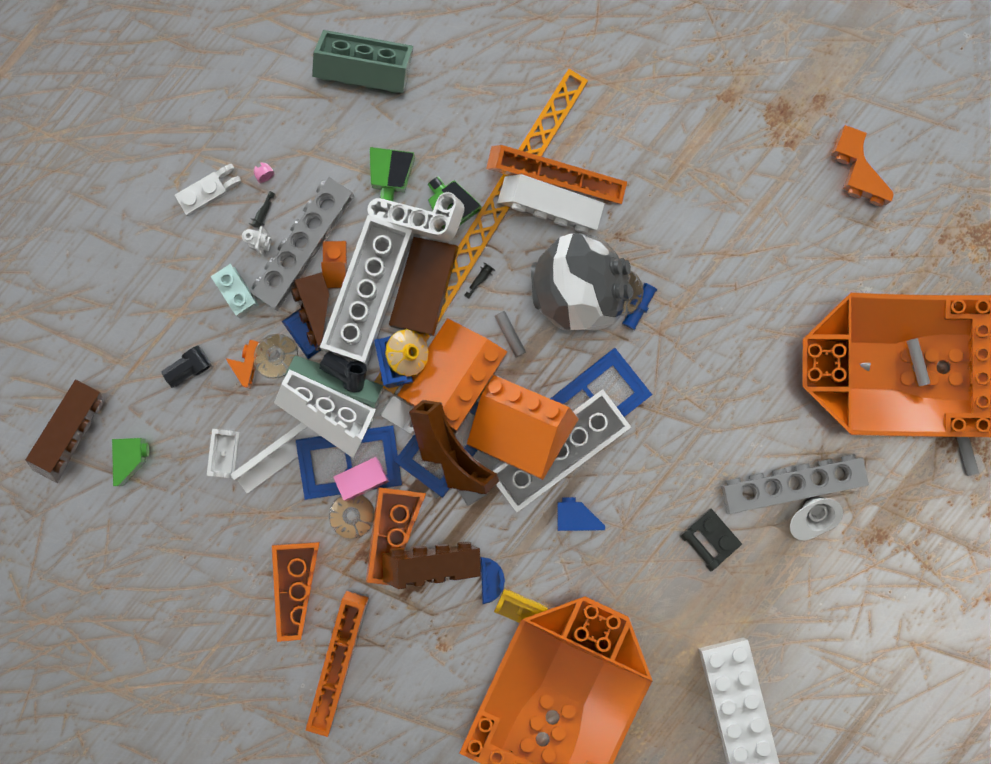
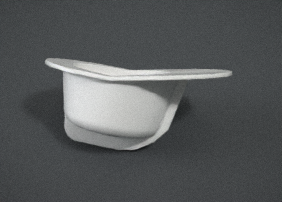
M818 496L812 497L804 503L803 508L796 512L791 519L790 532L798 540L806 541L833 529L841 522L843 508L834 499Z

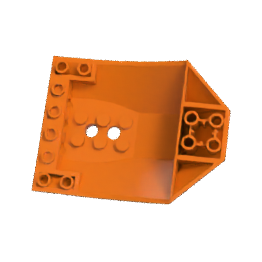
M851 292L803 338L802 387L850 435L991 437V295H903ZM915 338L919 340L930 379V384L924 386L918 385L906 342ZM939 361H945L949 364L950 369L947 374H941L937 371L936 366ZM871 363L870 370H865L860 364Z
M584 596L522 619L496 671L459 754L480 764H613L636 713L653 682L629 617ZM550 710H555L559 714V721L553 725L546 721V714ZM540 732H545L549 736V742L545 746H539L536 742V736Z

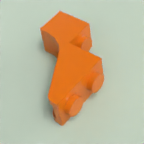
M844 125L839 132L831 156L836 157V161L840 163H852L843 189L848 191V194L852 197L861 198L862 196L870 199L869 202L876 206L889 204L894 196L893 191L870 166L864 156L863 146L867 133Z

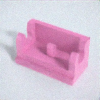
M377 457L333 477L343 500L346 502L389 482Z

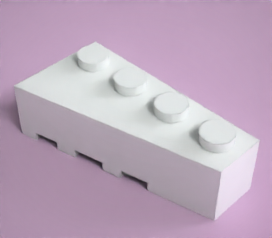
M523 174L505 176L497 202L512 207V209L532 213L537 218L554 220L555 224L567 226V224L574 226V230L582 233L598 229L605 204Z
M290 369L274 401V404L352 458H354L376 410Z

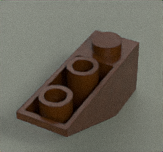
M322 272L295 280L291 289L294 301L299 302L301 310H299L301 322L303 324L306 323L309 332H306L310 345H314L316 351L320 349L329 299V291Z

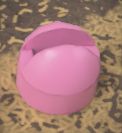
M261 162L259 168L255 166L254 175L259 183H264L274 176V171L267 163Z

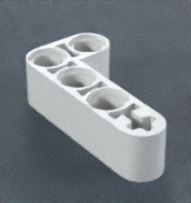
M445 192L438 197L433 212L381 198L373 199L369 203L367 210L370 216L410 229L414 234L448 242L455 237L465 208L464 204L454 194ZM454 202L452 208L447 210L448 206ZM405 214L403 219L399 220L400 216ZM425 219L424 224L419 226L420 222ZM446 224L445 229L439 232L440 228Z

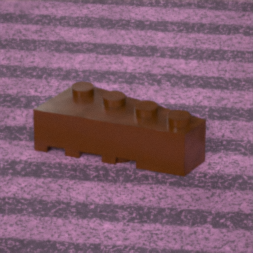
M76 379L74 380L25 459L34 472L58 483L84 433L89 429L94 414H97L103 405V397L99 391Z
M458 542L457 546L449 547V544H436L435 548L427 549V546H414L411 551H405L404 548H392L389 553H382L383 582L397 589H405L406 585L424 586L425 580L430 583H443L446 581V577H449L450 580H462L481 576L480 548L473 546L471 542Z

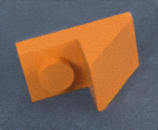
M323 241V262H321V268L327 289L341 288L347 273L346 241Z
M249 340V344H245L243 348L242 358H245L244 362L226 358L242 386L251 389L257 366L254 360L255 356L258 355H256L255 351L260 343Z

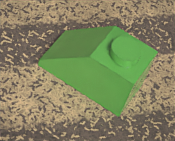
M112 439L113 486H124L146 463V457H149V444L146 443V439Z

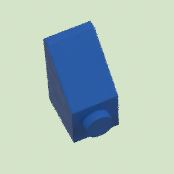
M562 497V502H557V531L605 530V525L582 502H576V497Z

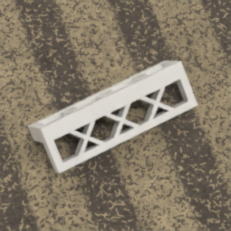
M301 422L230 475L249 494L298 458L297 439L320 435Z

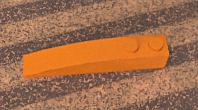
M504 145L491 146L486 167L488 170L509 176L523 174L583 196L622 204L627 186V181Z
M346 591L341 600L305 731L326 737L329 736L369 597Z

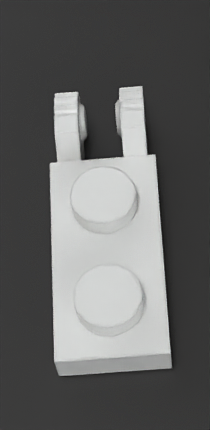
M232 164L220 168L216 173L213 172L175 194L176 199L187 216L225 195L228 190L241 183L239 176L231 178L224 184L220 181L222 177L234 170Z

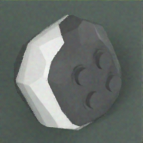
M581 233L562 236L539 257L538 262H534L531 266L533 304L536 309H540L541 313L561 330H599L612 326L621 316L625 301L632 297V287L629 284L628 277L631 271L630 262L624 258H619L611 246L598 236Z

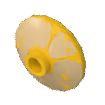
M408 329L397 331L393 334L386 344L385 351L387 363L391 369L403 376L416 375L424 369L428 361L429 351L423 337L417 332ZM410 348H411L412 351H413V355H412V356L409 355V349H410Z

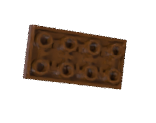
M413 237L389 326L403 330H413L417 333L431 336L435 335L459 248L457 245Z

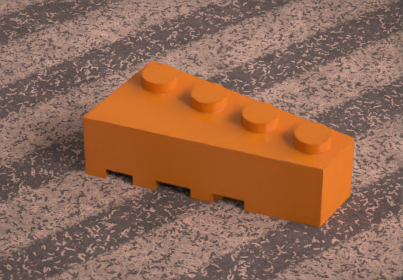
M377 487L366 574L367 583L389 585L383 582L382 553H389L392 548L405 549L426 493Z
M320 542L272 545L277 642L301 640Z

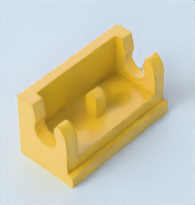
M504 588L494 612L520 623L522 619L544 612L548 608Z

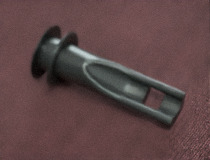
M269 191L263 206L258 210L255 218H251L253 220L252 224L249 223L251 226L260 229L261 225H265L263 220L271 205L269 200L274 198L275 193Z
M484 263V267L480 266L482 270L469 287L472 289L470 293L466 291L464 294L465 297L469 299L477 286L484 282L489 275H492L491 272L492 270L495 271V269L490 265Z

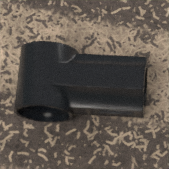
M199 345L186 351L181 356V359L161 371L171 388H175L192 376L203 373L212 366Z
M330 351L324 355L319 369L343 381V387L347 391L360 392L364 388L367 367L363 362H348Z

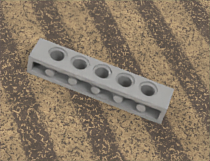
M330 177L327 181L323 180L316 190L317 196L313 201L310 199L303 209L304 215L300 220L297 219L290 229L292 233L288 239L284 238L277 248L279 250L275 258L269 259L264 268L266 272L262 278L258 277L251 287L253 289L252 295L276 311L280 309L290 294L294 281L300 279L322 246L323 241L326 240L354 198L352 191ZM326 199L333 201V206L328 210L321 208L322 202ZM314 218L319 219L320 225L318 228L310 229L308 227L310 220ZM299 238H306L307 245L302 249L296 248V241ZM287 257L294 258V264L290 268L283 267V260ZM279 276L281 284L275 288L271 287V278Z
M855 454L842 456V461L833 463L832 459L818 461L819 466L810 468L808 463L795 466L796 471L787 472L786 468L772 471V476L764 477L763 473L750 475V480L741 482L740 478L726 480L727 485L721 486L727 514H733L868 486L869 482L863 457L856 458ZM838 467H841L845 472L842 480H838L835 477V471ZM815 472L820 473L822 476V482L819 485H815L812 482V475ZM792 477H796L799 480V487L796 490H792L789 487V480ZM770 481L776 485V492L772 495L766 492V485ZM746 486H750L754 492L753 497L749 500L745 499L742 494Z

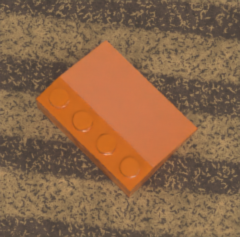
M447 318L428 347V361L424 369L418 374L412 375L413 383L403 385L397 396L413 407L422 400L442 402L451 430L457 433L508 351L489 339Z
M493 375L481 394L467 445L543 480L576 425L578 418L570 407Z

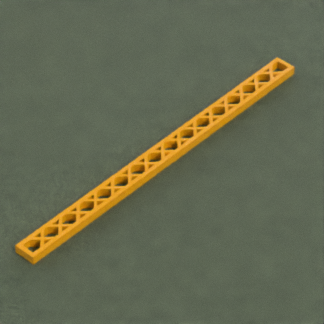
M571 69L567 70L518 150L524 151L527 147L528 151L525 152L543 156L587 85V79ZM569 77L581 83L577 90L567 91L566 82ZM565 98L567 107L563 110L555 111V100ZM553 117L554 128L543 130V119ZM541 137L542 147L531 150L530 140ZM503 174L458 246L454 263L455 269L452 270V274L457 273L458 282L456 285L447 288L446 302L442 306L438 323L510 209L508 206L495 209L493 202L494 198L500 195L499 190L503 185L505 176L509 175ZM493 214L495 222L493 226L483 228L482 217ZM481 234L482 244L471 248L469 238L473 235ZM469 253V265L458 267V256ZM420 333L427 343L431 335L425 334L424 336V334ZM411 348L409 349V355H410V356H412V353H411V350H412V349H411ZM380 371L374 382L383 385ZM383 386V388L395 394L399 386L393 388Z

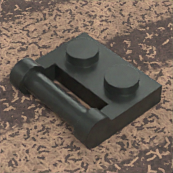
M712 508L680 535L683 541H687L705 561L706 567L710 572L716 569L742 545ZM697 530L701 532L719 553L715 558L695 537L694 533Z

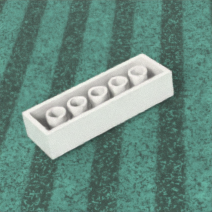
M367 215L320 345L322 351H330L339 357L363 362L367 366L375 344L374 340L377 339L413 238L412 230Z
M603 389L573 411L578 421L543 480L505 462L493 470V472L497 473L499 482L496 484L516 512L520 511L631 428Z
M742 637L698 648L727 764H779L748 639Z

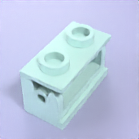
M231 264L211 276L237 317L242 318L260 306L236 268L232 267Z

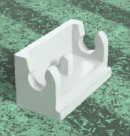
M212 429L207 476L232 478L230 474L236 469L240 432Z

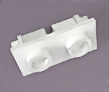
M260 226L259 231L247 229L242 233L243 241L248 243L249 247L255 249L261 256H264L265 251H269L271 237H269V233L262 226Z

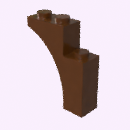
M422 400L409 411L422 461L442 465L448 488L487 494L499 482L497 473L476 461L459 443L448 424L442 402Z

